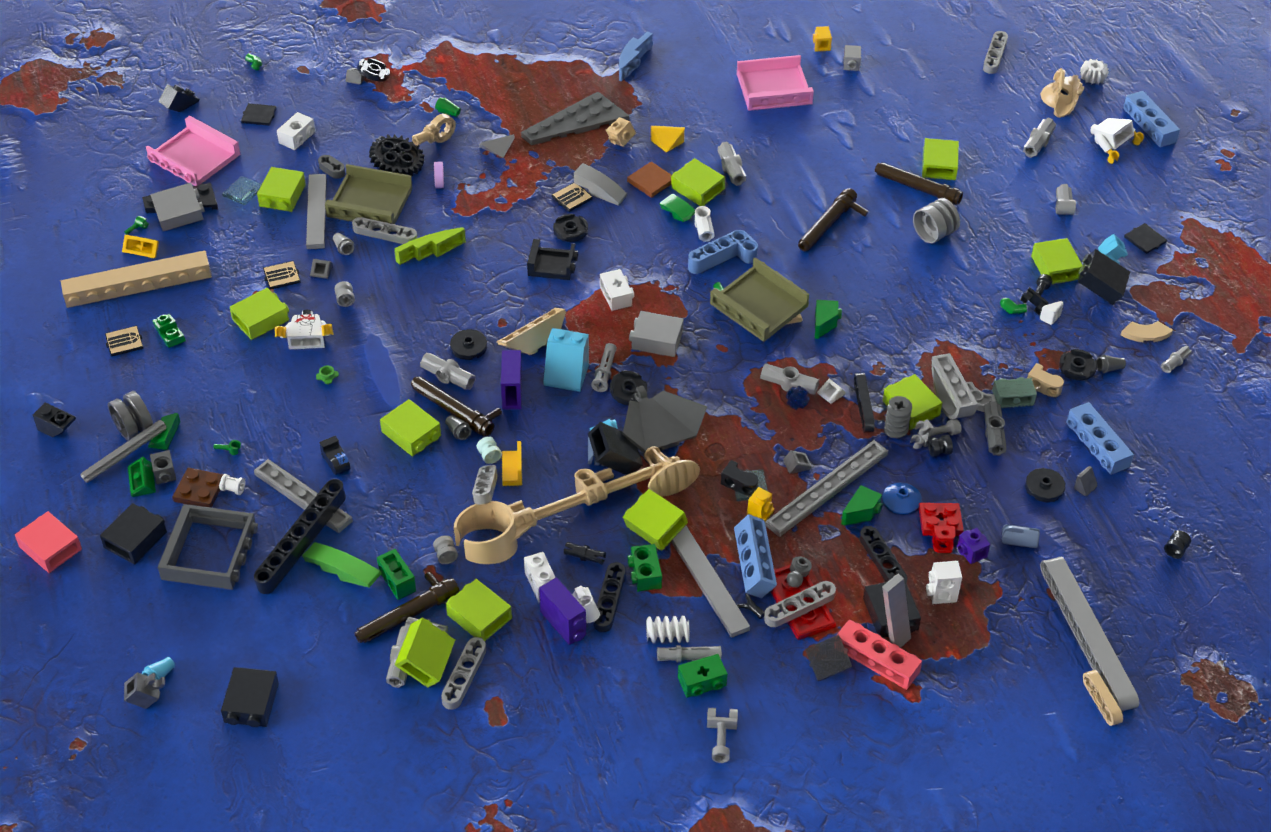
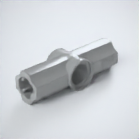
M1043 119L1040 125L1032 130L1029 140L1023 149L1026 156L1031 158L1037 156L1041 148L1047 146L1050 135L1056 128V123L1053 119Z
M722 142L718 146V153L721 158L723 171L728 173L731 182L736 186L742 185L746 181V175L742 168L741 157L736 155L732 144Z
M426 353L420 362L422 368L436 374V377L445 384L452 382L466 390H470L476 380L475 375L461 369L458 363L452 359L445 361L431 353Z
M764 364L760 379L780 384L783 390L789 392L797 389L815 395L819 385V379L800 374L795 367L791 366L783 369L770 364Z
M409 624L401 627L397 643L391 649L390 667L386 681L392 687L400 688V686L405 685L408 675L396 667L395 662L410 627Z

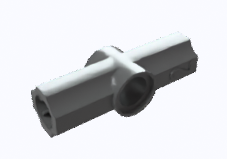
M990 401L984 404L983 408L986 425L985 436L988 440L989 452L993 455H1001L1007 449L1004 433L1005 421L1002 418L1001 405L997 401Z

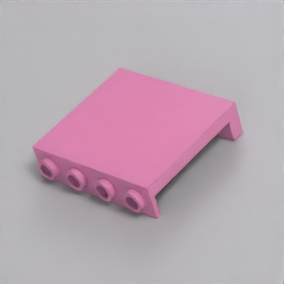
M801 55L737 61V77L748 111L812 104L814 91L812 87L808 88L800 65Z
M188 116L185 119L187 126L185 129L157 149L146 146L147 157L152 163L161 166L175 176H179L186 182L196 186L202 184L240 156V150L236 140L192 116Z

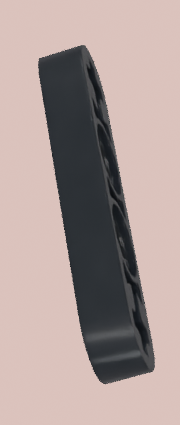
M855 373L854 388L863 432H874L875 423L865 373Z
M872 526L862 528L860 542L884 580L888 582L895 575L900 574L907 584L906 573L878 530ZM880 548L884 552L881 554H877L873 551V549ZM890 563L893 565V568L887 569L883 564Z
M619 562L611 563L606 570L597 603L600 616L594 621V628L599 632H607L613 625L625 580V567ZM615 571H619L617 573L616 579H614L613 573H615ZM608 586H615L617 590L610 592L606 588ZM610 602L613 606L611 608H604L602 604ZM603 615H605L606 621L604 622V624H601L600 622H602Z

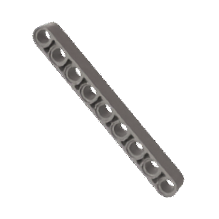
M1061 556L1041 561L1042 575L1092 670H1096L1100 674L1121 711L1137 708L1139 706L1138 695L1065 559Z

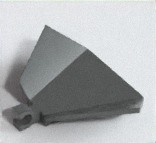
M644 386L636 387L637 393L634 394V397L638 402L629 401L622 435L638 449L645 452L648 448L656 446L659 449L661 448V450L678 446L679 442L697 436L707 406L664 390L653 398L648 399Z

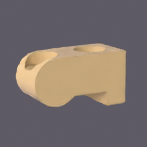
M1036 363L1027 377L1032 378L1036 391L1050 397L1061 395L1064 384L1062 377L1043 371V366Z

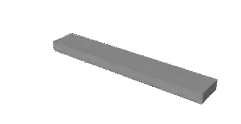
M326 174L309 175L307 249L325 248Z
M269 459L254 470V474L304 510L318 494ZM339 508L326 525L340 533L353 522V519Z
M897 574L882 586L890 643H894L901 648L911 639L904 578Z

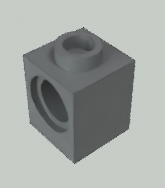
M170 450L150 454L157 484L177 480Z

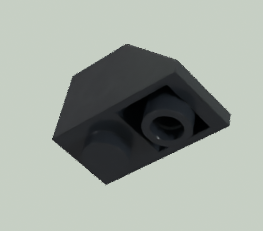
M167 84L158 102L170 110L182 112L199 102L200 99L194 95V91L188 88L184 90L179 85L171 86Z
M46 402L32 414L37 430L51 437L64 432L76 420L75 416Z

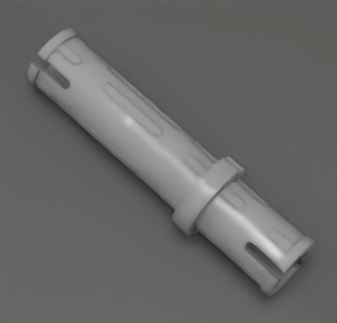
M676 645V647L671 648L657 647V661L671 660L681 662V660H698L715 654H719L720 659L722 657L721 646L681 647V645Z

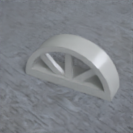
M951 354L932 356L934 389L936 396L943 403L942 410L949 419L974 415L978 403Z

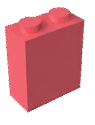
M49 511L15 534L19 547L48 573L82 550L78 536Z

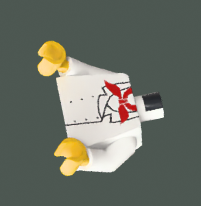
M1109 118L1099 125L1094 124L1091 127V134L1095 135V142L1101 146L1105 153L1109 154L1107 160L1110 164L1114 163V159L1118 161L1119 152L1112 151V149L1118 148L1132 136L1134 137L1132 142L1135 145H1140L1144 139L1143 133L1135 132L1136 129L1133 127L1132 120Z
M308 309L303 310L302 315H294L291 322L285 327H275V337L287 338L289 349L325 348L323 336L334 335L332 324H326L325 321L320 320L318 314H313Z

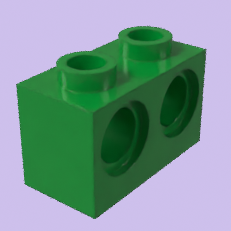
M655 544L631 547V555H628L627 559L629 568H633L631 580L632 584H636L637 592L662 589V573Z
M396 549L377 557L378 569L382 573L381 576L398 600L416 592L415 576Z

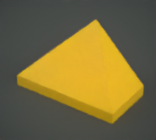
M651 126V141L665 152H668L684 143L685 127Z
M125 235L122 252L156 258L159 241Z

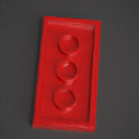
M790 565L774 570L777 586L770 592L776 603L814 586L809 576L803 577V582L799 587L789 586L787 575L791 571ZM811 597L803 599L807 603L814 602V599ZM825 604L788 621L797 640L836 628V622ZM793 605L786 606L788 611L797 610Z

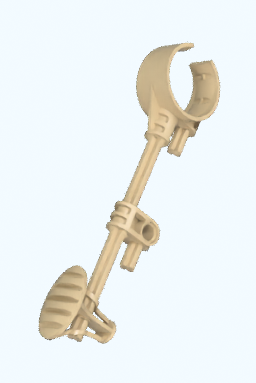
M652 446L644 453V458L650 467L607 483H603V481L614 477L611 468L596 473L590 469H580L575 473L577 494L535 510L530 507L525 509L522 500L510 505L498 501H490L486 504H474L466 508L458 515L454 523L456 546H459L461 539L472 531L480 529L503 532L501 535L488 541L474 542L466 539L463 541L467 560L478 564L501 563L510 559L516 553L518 548L517 539L529 528L536 526L537 521L582 503L590 506L593 503L606 500L611 492L651 478L648 484L650 490L659 496L673 495L690 486L697 479L700 468L696 462L691 460H680L678 456L668 458L658 447Z

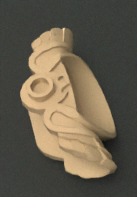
M1062 68L1056 71L1053 77L1055 82L1045 86L1040 93L1043 102L1054 108V115L1059 118L1069 115L1073 111L1079 96L1084 90V86H1082L1078 76L1065 77V70ZM1061 90L1066 91L1068 95L1062 94Z

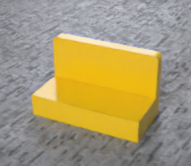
M517 441V451H502L503 486L522 485L521 441Z

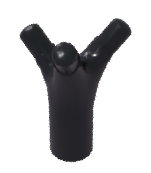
M745 593L747 603L737 604V607L752 611L759 619L763 618L765 612L755 604L749 594Z

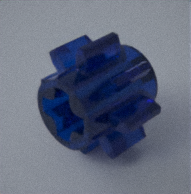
M800 385L797 388H790L786 394L787 404L795 410L798 407L803 409L810 400L807 396L809 391Z

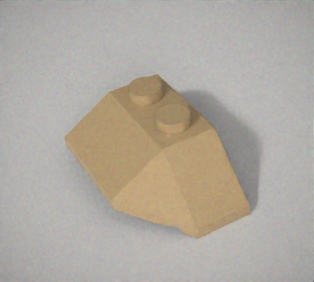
M554 308L498 340L497 343L503 347L521 350V353L532 355L538 352L540 347L547 346V340L552 328L561 329L566 311L562 308Z

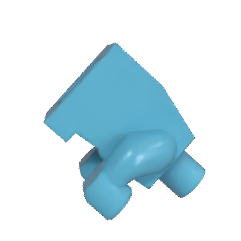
M1115 234L1105 239L1098 247L1101 253L1120 264L1118 261L1120 257L1128 255L1124 242Z

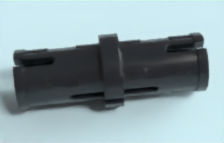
M570 542L565 544V547L572 549L564 548L565 555L578 557L581 561L589 560L601 565L605 562V560L597 557L606 558V552L590 549V546L587 545L580 546Z

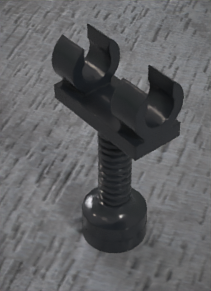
M1041 274L1037 280L1038 287L1036 291L1029 287L1020 298L1024 304H1026L1027 300L1036 306L1034 312L1040 315L1042 307L1049 303L1041 295L1044 290L1050 288L1053 282L1051 276Z

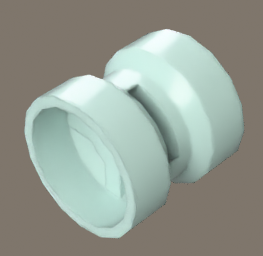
M493 437L482 438L477 443V449L482 454L485 463L493 464L501 458L502 452L497 447Z

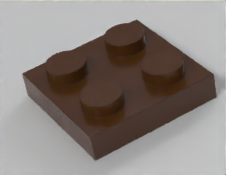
M188 467L172 496L173 501L212 508L220 492L219 484L224 474Z

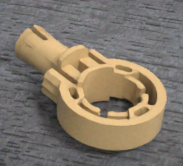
M440 114L430 124L426 125L422 132L413 135L412 141L416 146L425 141L429 143L435 141L438 143L445 142L453 135L456 123L449 115ZM446 123L445 132L439 133L442 124Z

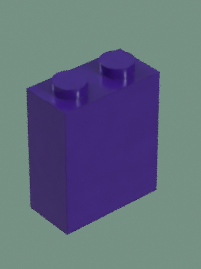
M502 350V409H521V350Z
M557 577L540 586V612L569 645L583 639L586 635V609Z

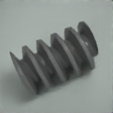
M895 396L889 400L884 432L891 438H901L908 433L912 403L906 397Z

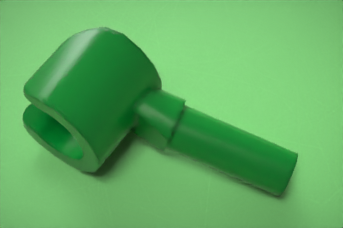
M138 216L135 219V223L125 230L124 233L127 235L138 227L145 229L149 223L146 222V218Z
M232 440L229 445L214 444L213 447L214 449L228 450L231 455H237L238 449L241 448V443L238 440Z

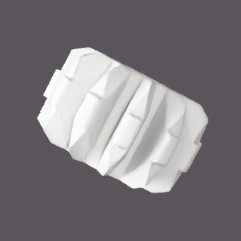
M1097 59L1085 61L1080 70L1081 79L1085 80V83L1090 82L1091 84L1096 83L1099 85V83H1104L1108 76L1107 64Z

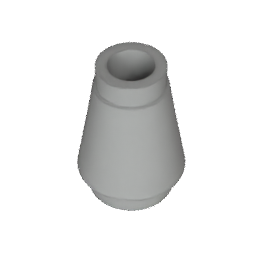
M341 233L334 234L333 241L338 252L343 255L351 254L354 250V242Z

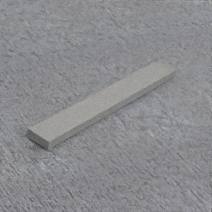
M873 440L765 522V526L778 537H781L886 457L888 450Z
M685 526L672 539L673 546L730 637L732 638L750 631V625L689 529Z

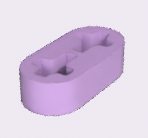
M443 161L434 162L435 189L444 188Z

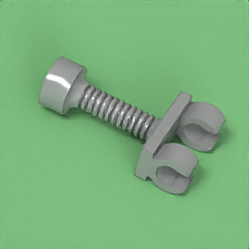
M953 419L947 421V424L934 428L929 420H925V422L919 421L915 429L921 428L918 432L919 435H913L910 443L916 441L913 446L916 449L922 446L927 447L928 439L931 436L949 433L950 435L960 434L961 424L959 420Z
M708 708L707 728H718L717 746L712 749V760L717 763H725L730 759V750L725 746L726 729L737 730L738 709H730L729 718L716 717V708Z

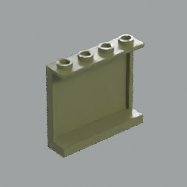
M346 164V176L333 200L325 202L326 216L351 222L358 217L395 224L413 189L412 178L410 175Z
M753 258V267L722 291L714 288L710 292V304L765 342L808 307L809 294L791 280L786 279L779 272L767 266L764 262Z

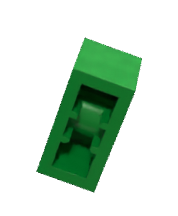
M719 654L678 665V680L686 698L699 696L705 692L719 690L727 686L728 673Z

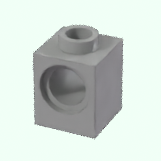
M845 45L844 70L860 71L861 46Z

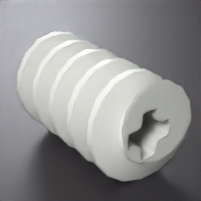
M648 616L646 620L647 641L651 637L652 642L655 643L657 637H659L661 643H664L665 637H668L669 642L672 643L673 638L676 637L678 643H680L684 636L686 642H689V620L687 622L685 616H681L678 622L677 617L673 616L670 622L668 617L665 616L663 622H661L660 617L656 616L653 622L651 617Z

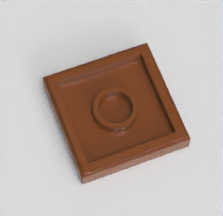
M649 162L628 176L627 182L652 198L672 184V175L653 162Z

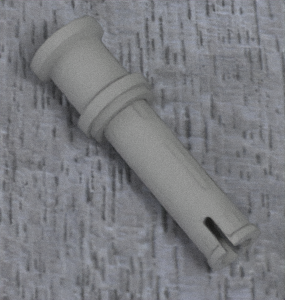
M612 343L605 345L600 366L595 370V379L591 383L592 388L597 392H605L608 389L607 382L611 378L610 369L617 349Z

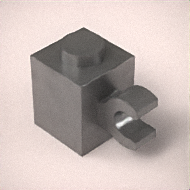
M137 672L124 683V701L147 709L159 699V689L164 687L165 677L156 680L155 673L146 676Z

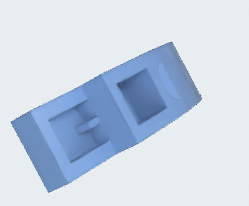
M646 32L639 39L633 37L626 44L619 59V81H623L640 66V58L653 46L652 33Z

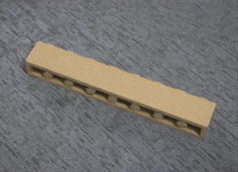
M204 250L60 281L66 307L69 308L207 279L212 276L206 251Z

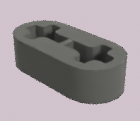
M322 155L318 158L319 168L335 179L345 176L343 163L330 155Z

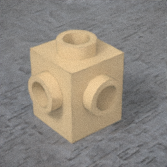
M620 117L606 130L610 142L622 147L636 134L631 122Z

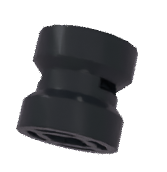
M949 435L941 436L938 439L936 437L928 439V450L932 457L939 456L942 453L945 455L952 454L953 444Z
M1174 531L1170 536V540L1164 546L1165 552L1172 558H1181L1191 544V537L1184 531Z

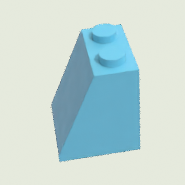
M552 328L547 340L544 386L580 392L589 367V334Z

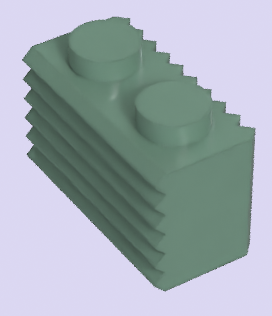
M1019 377L1009 380L1004 378L994 380L992 392L1001 408L1034 405L1037 392L1032 378Z

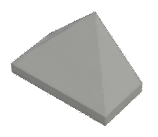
M513 134L480 143L479 146L504 158L515 136Z

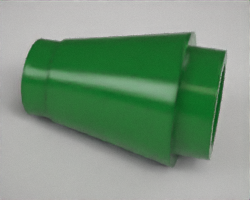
M440 97L435 105V109L439 113L458 117L461 108L446 97Z

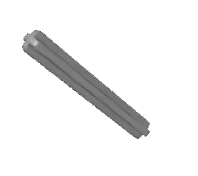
M162 420L155 422L80 474L82 479L88 483L166 430L165 423Z

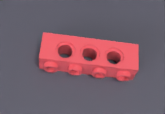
M849 619L836 635V639L840 641H835V649L837 643L838 650L839 643L840 651L841 643L842 653L906 690L920 673L922 660L916 655L906 652L898 645L890 643L879 634L869 631L859 623Z

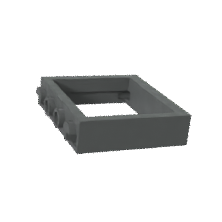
M183 504L158 565L161 580L233 590L235 582L239 581L241 566L245 565L247 550L251 549L253 534H256L258 530V523L255 522L254 513ZM193 522L243 529L227 573L175 566Z

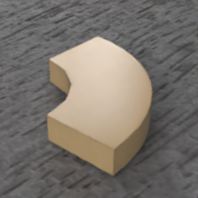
M1159 321L1149 325L1131 322L1122 330L1121 336L1137 342H1158L1171 336L1173 330Z

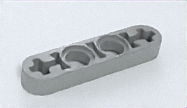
M997 31L993 35L983 66L984 72L988 74H994L998 70L1007 44L1008 34L1006 32Z
M358 217L352 222L353 231L356 234L400 244L417 239V232L413 228ZM380 228V230L374 231L373 229Z
M485 465L479 468L472 492L475 504H486L492 500L498 478L495 465Z
M823 581L766 608L764 621L770 627H778L832 601L835 597L836 587L832 582ZM811 597L814 599V602L807 603L803 599ZM793 605L797 610L788 611L786 606Z
M474 637L467 642L442 692V704L445 708L456 709L462 703L486 654V643L482 638ZM480 646V648L476 649L475 655H473V648ZM466 661L474 663L471 668L463 667V663ZM457 678H463L466 680V682L462 685H457L454 683V681ZM453 690H454V691H455V698H452L451 701H449L448 698H451V697H452V695H453Z

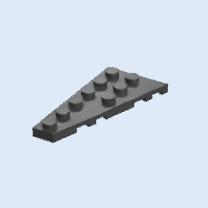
M596 92L522 131L521 137L530 145L551 141L553 137H567V134L572 132L579 134L599 129L600 125H611L619 117L630 121V115L601 93Z

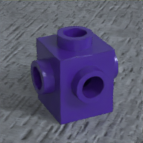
M974 528L960 534L957 548L959 553L964 555L970 564H973L988 557L990 543L978 528Z

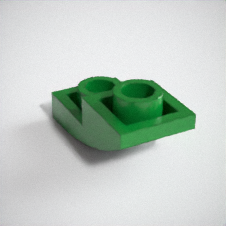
M671 194L659 203L662 209L672 213L674 219L682 222L688 221L695 214V209L674 194Z
M170 314L161 315L157 319L152 320L168 348L186 341L183 333L177 327L176 321Z

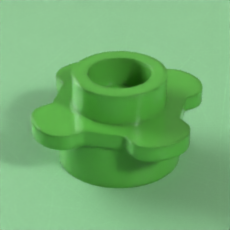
M326 365L320 368L316 379L322 380L325 384H331L333 379L339 376V373L334 371L332 366Z

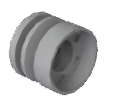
M940 198L915 211L913 224L920 238L932 244L944 238V236L957 231L960 227V217L952 202L945 198Z

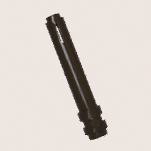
M883 162L877 163L875 167V172L879 176L938 197V199L945 198L952 202L953 205H959L962 200L963 192L958 188H951L947 184L942 185Z
M844 189L834 199L833 204L799 240L798 247L800 250L809 251L834 222L850 208L863 216L868 214V210L855 203L857 193L853 189Z
M414 377L411 382V386L415 391L458 419L467 422L470 428L481 436H489L493 432L495 425L492 423V420L502 414L500 408H496L487 415H483L477 410L474 411L423 377Z
M427 572L424 577L432 585L428 591L357 628V631L354 632L359 643H366L402 624L408 617H415L435 605L439 606L445 603L446 599L460 592L456 581L453 578L449 580L446 578L439 582L431 572Z

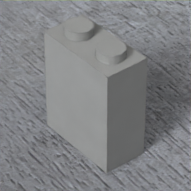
M192 183L150 194L162 231L203 220L202 212H205L202 202L198 203L197 199L200 196L197 188L193 189Z
M640 311L639 317L634 320L635 329L634 331L631 330L629 341H632V349L675 357L683 334L684 319Z

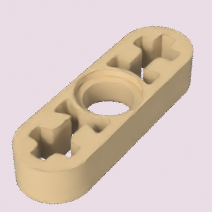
M1096 670L1085 672L1083 674L1084 685L1108 725L1113 726L1122 723V711L1100 674Z

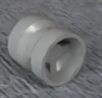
M346 281L337 283L334 289L338 305L342 307L352 305L355 297L351 283Z
M440 536L433 542V547L437 552V558L440 563L449 564L457 559L458 553L450 536Z

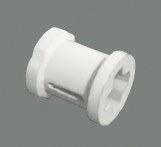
M224 474L219 488L222 491L228 490L235 492L236 495H241L245 488V479L242 477L237 479Z

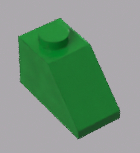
M816 300V339L837 327V321L841 319L842 308H838V301Z
M860 485L843 511L841 524L846 526L871 521L875 514H879L882 510V494Z

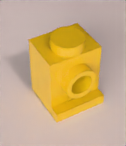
M829 26L816 27L815 34H813L815 52L831 51L832 36Z
M758 487L748 499L747 515L750 514L766 522L775 509L772 503V493Z

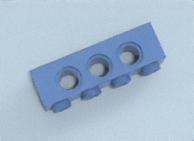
M1144 91L1126 95L1123 109L1159 147L1177 142L1180 129Z
M1089 402L1070 409L1067 419L1068 426L1085 443L1091 454L1095 455L1100 461L1103 468L1112 475L1131 466L1134 454Z
M748 514L734 527L745 592L763 598L777 586L765 521Z

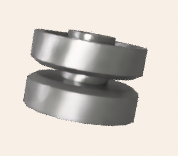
M135 391L125 394L123 401L115 399L108 403V410L114 424L121 435L128 441L138 435V430L142 432L153 425L146 405Z

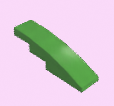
M316 542L302 555L305 562L320 565L322 571L337 574L340 581L368 588L382 574L380 570L348 553Z

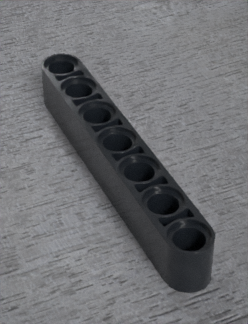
M331 479L324 485L255 571L254 580L260 593L269 594L275 590L343 504L346 494L341 480Z

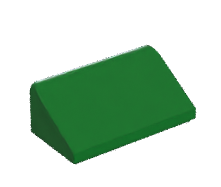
M178 413L161 418L167 428L151 439L148 445L150 448L168 450L181 422Z
M141 457L128 466L131 496L135 497L156 492L152 463L146 458Z

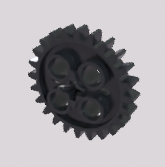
M387 134L386 138L384 136H381L380 139L376 138V141L372 142L369 151L370 162L374 163V167H379V170L408 174L411 177L413 173L418 174V171H421L425 155L422 154L423 150L419 149V145H414L413 141L409 142V138L404 140L402 135L397 138L395 134L393 137Z

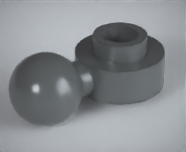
M801 556L793 558L790 565L791 572L787 575L789 586L799 587L803 582V577L809 575L812 564L807 558Z

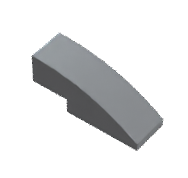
M584 163L574 172V183L589 189V194L618 206L627 196V193L612 179Z

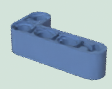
M735 230L691 251L688 255V270L693 274H699L735 256H738L743 262L751 264L753 263V258H757L758 244L745 231Z

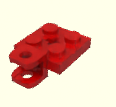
M919 503L922 536H932L935 552L952 553L955 536H960L964 532L959 503Z

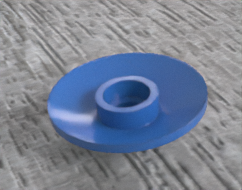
M893 483L884 489L882 501L888 510L896 514L906 515L919 509L922 496L918 489L910 484Z

